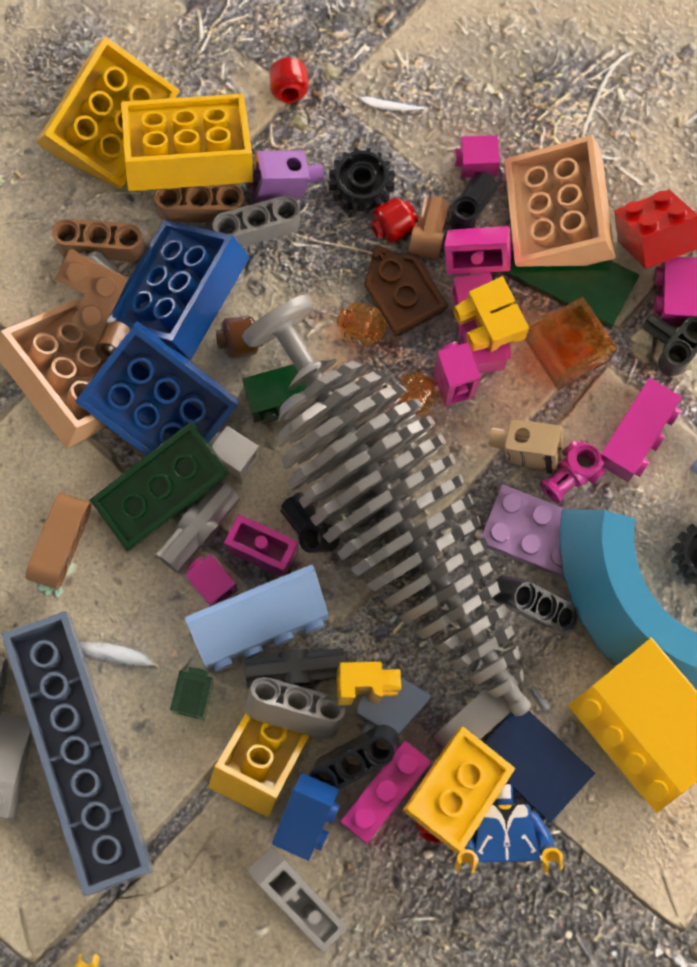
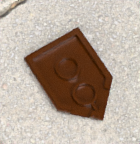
M375 245L364 287L394 336H401L443 313L449 307L418 256L408 253H396Z

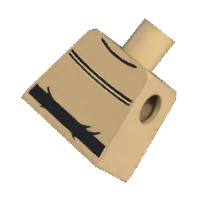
M512 419L509 431L497 428L491 429L488 446L504 449L506 462L553 475L558 471V463H560L561 452L564 447L563 426Z

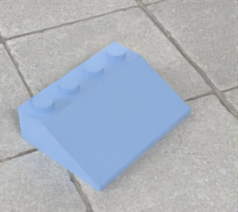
M313 564L184 618L207 671L214 669L215 672H219L232 666V660L243 655L245 659L253 658L264 652L262 647L274 642L276 646H281L294 639L293 634L306 630V633H312L325 626L324 621L328 620V611Z

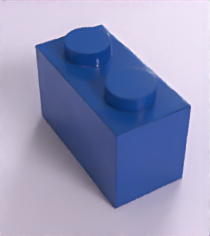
M301 773L271 844L309 861L314 849L321 851L329 833L323 828L326 822L332 824L336 817L340 804L335 803V799L340 789Z

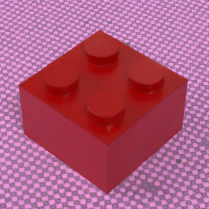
M670 189L656 192L653 196L640 201L629 202L624 207L614 210L618 242L645 269L697 250V213Z

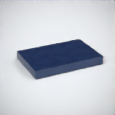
M530 711L521 716H515L511 713L484 742V744L515 768L506 783L513 785V789L548 823H551L595 775V772Z

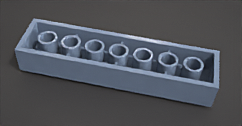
M64 611L2 633L5 648L83 896H91L155 872L72 617Z

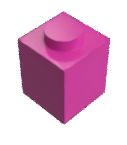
M498 135L461 136L460 147L454 149L455 167H460L461 178H472L476 171H485L493 177H497L500 165Z
M211 554L205 559L201 556L192 562L188 567L189 572L185 575L188 582L209 607L225 601L238 590L235 581Z

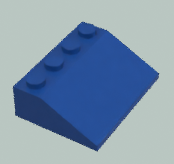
M164 219L129 277L108 323L118 321L131 329L135 322L138 321L186 359L191 360L250 256L232 235Z
M138 321L135 322L75 401L146 456L191 421L195 423L206 440L210 442L238 406L237 397Z

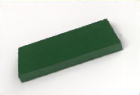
M514 250L511 255L510 271H503L501 273L609 329H612L640 276L611 260L586 266H516Z
M191 421L89 500L128 552L231 475V472L195 423Z

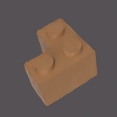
M71 249L68 251L55 280L84 293L71 323L100 337L129 278Z

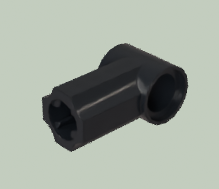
M485 171L475 172L461 196L453 203L450 215V226L452 229L476 227L478 218L499 185L492 175ZM459 213H468L470 217H463Z
M298 492L292 497L287 498L281 505L280 512L298 534L301 548L308 553H323L335 550L339 545L340 537L331 543H328L323 537L329 531L328 529L334 525L326 522L318 526L314 525L310 518L316 514V509L313 505L303 508L299 502L304 493ZM318 533L321 535L320 544L318 542Z

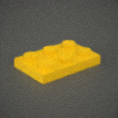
M463 726L459 727L403 811L455 853H461L515 768Z

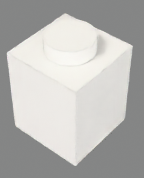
M226 426L222 433L218 431L209 442L231 474L240 480H243L260 456L258 445L229 426Z

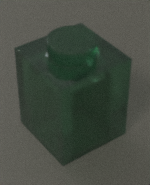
M189 667L188 672L179 670L170 711L173 714L205 721L214 686V680L212 677H208V671Z

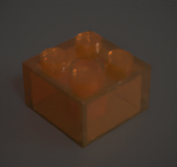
M584 297L531 325L525 339L558 391L610 362L617 350V346Z

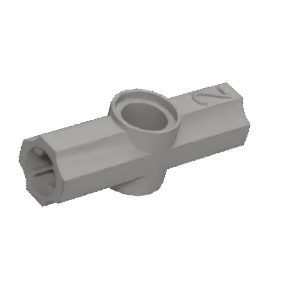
M220 482L206 494L197 507H191L184 514L177 525V531L156 554L157 557L170 569L179 574L200 548H205L214 539L221 527L220 524L241 500L240 497L225 483Z

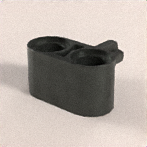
M655 314L649 315L643 323L642 328L665 344L664 350L658 359L660 370L668 376L680 375L697 354V339L689 337L686 332L693 331L697 334V316L689 317L677 330ZM669 354L678 355L682 362L672 361Z

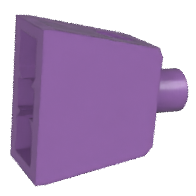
M301 150L257 151L253 164V182H250L254 204L281 196H290L294 199L304 197L308 183L323 182L324 172L322 164L307 165L305 153Z

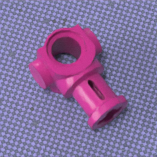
M575 439L561 452L565 458L558 463L559 470L548 480L543 479L540 482L543 492L557 504L561 503L563 496L572 487L579 488L588 481L593 485L607 472L603 468L605 463L601 460L600 452L593 445L586 444L583 440L578 443ZM583 456L589 459L591 467L585 468L580 466L577 462V457Z

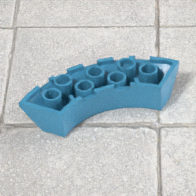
M562 509L559 526V551H561L563 563L562 575L563 579L566 580L572 598L570 602L577 607L579 612L578 619L580 623L583 622L588 633L593 638L592 642L607 660L610 659L617 666L652 637L697 690V632L685 627L669 615L647 587L640 572L635 552L634 528L636 518L606 510Z

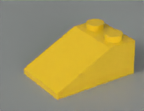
M245 713L215 765L208 787L269 818L310 735L257 721Z

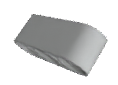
M281 196L222 212L213 220V231L221 233L225 228L233 229V233L228 235L234 236L242 247L295 232L300 226V205L293 197ZM284 212L293 214L290 218H282L279 215ZM254 220L264 222L260 226H252L250 224Z
M260 677L253 681L245 701V711L250 718L320 739L332 738L336 734L345 714V706H338L337 698L268 677Z
M495 681L433 736L443 749L457 728L463 726L481 740L512 712L508 707L509 703L503 695L494 698L486 693L489 688L496 685Z

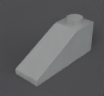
M0 714V818L16 820L32 731L28 718Z
M272 846L247 870L261 888L323 953L348 928Z

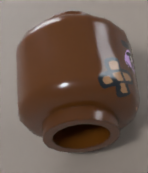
M245 315L225 318L221 324V330H216L218 349H224L229 358L253 356L258 352L259 347L263 346L249 347L242 338L245 330L255 322L253 317Z

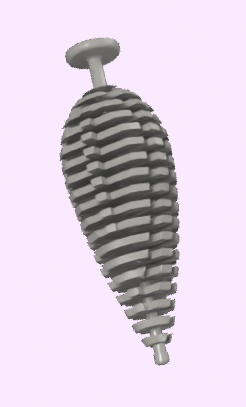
M301 295L279 305L246 329L242 338L249 347L260 346L277 338L298 371L287 392L296 389L304 382L307 385L304 391L294 394L280 407L279 421L284 417L285 421L293 417L296 418L280 431L278 446L283 447L289 441L292 444L311 432L301 442L293 445L286 452L287 454L282 457L284 469L291 468L297 462L299 465L311 459L318 452L320 455L298 468L288 482L292 490H295L306 482L309 484L319 479L326 472L335 471L324 480L304 492V496L299 499V502L303 508H307L317 500L320 502L337 490H342L364 475L363 479L355 483L340 496L316 510V514L310 518L315 526H318L376 493V498L366 503L349 517L332 526L323 537L328 543L334 542L339 537L354 531L386 510L389 517L350 541L336 553L345 560L398 528L401 533L400 537L358 563L351 570L357 576H360L409 546L414 554L413 556L367 584V586L375 592L421 563L426 573L383 601L391 608L433 582L438 591L398 617L404 624H407L444 601L449 609L419 628L415 634L425 639L456 620L460 628L440 640L434 647L440 653H445L468 639L472 646L466 649V652L452 659L450 663L456 669H461L480 658L484 665L481 666L482 668L472 672L467 678L476 685L492 677L496 685L489 688L486 693L494 698L503 695L509 703L508 707L513 715H524L530 710L531 704L517 686L524 681L523 669L509 674L506 669L508 664L520 658L518 646L500 655H497L494 650L499 644L507 641L514 635L512 624L502 627L487 637L482 631L508 613L505 603L496 605L477 618H474L471 613L472 610L482 605L483 602L500 592L498 583L493 582L465 600L459 594L460 591L496 568L494 559L491 558L453 582H451L446 574L487 548L486 538L483 537L441 564L435 556L440 550L479 527L481 523L478 515L430 545L424 537L473 505L470 494L418 526L413 520L414 517L464 485L465 482L462 475L459 474L452 480L444 482L406 507L402 502L456 464L453 454L447 455L442 460L435 461L422 471L420 470L406 478L394 488L391 483L402 477L419 463L437 453V450L446 444L443 435H437L432 440L429 439L419 444L413 450L407 451L393 459L381 469L380 466L408 445L426 435V431L436 425L431 416H426L420 422L417 420L404 427L401 431H396L386 437L394 429L415 417V413L424 405L415 398L407 404L404 402L394 407L386 414H381L398 403L408 390L398 383L393 388L389 386L378 391L390 379L389 375L378 371L376 374L371 372L353 383L352 381L368 368L366 364L351 361L343 364L337 370L333 369L323 375V372L334 365L337 359L314 361L294 329V326L306 318L313 309V303L309 295ZM378 391L374 396H372L371 398L369 397L371 394Z

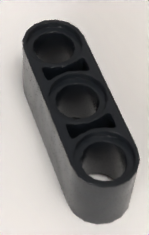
M501 575L495 580L498 583L500 592L493 596V599L498 604L505 603L506 608L521 616L560 632H571L577 625L579 612L574 604L523 579Z
M389 725L376 726L320 756L315 761L308 776L337 789H342L391 762L399 745V735ZM382 740L389 745V749L383 750L378 748L374 741ZM354 756L358 758L361 764L353 765L348 762L346 757ZM325 771L329 773L332 779L325 780L319 776L318 772Z

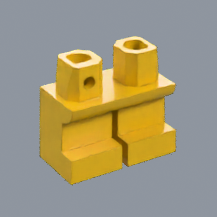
M503 276L469 291L467 300L454 307L453 312L460 325L474 320L478 327L466 334L467 342L472 351L488 347L489 351L493 352L501 345L509 342L514 344L526 339L529 327L517 303L514 304L515 299Z
M340 662L336 672L338 706L351 705L355 695L368 694V698L372 703L379 704L383 696H397L398 692L401 691L400 669L382 670V662Z

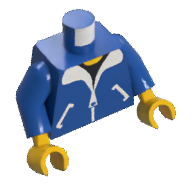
M504 785L463 851L458 853L455 870L459 872L461 863H467L472 868L471 874H474L477 863L540 861L541 855L542 870L548 873V862L550 861L558 863L559 869L562 870L563 855L561 851L556 849L551 832L538 813L530 810L529 805H513V785Z

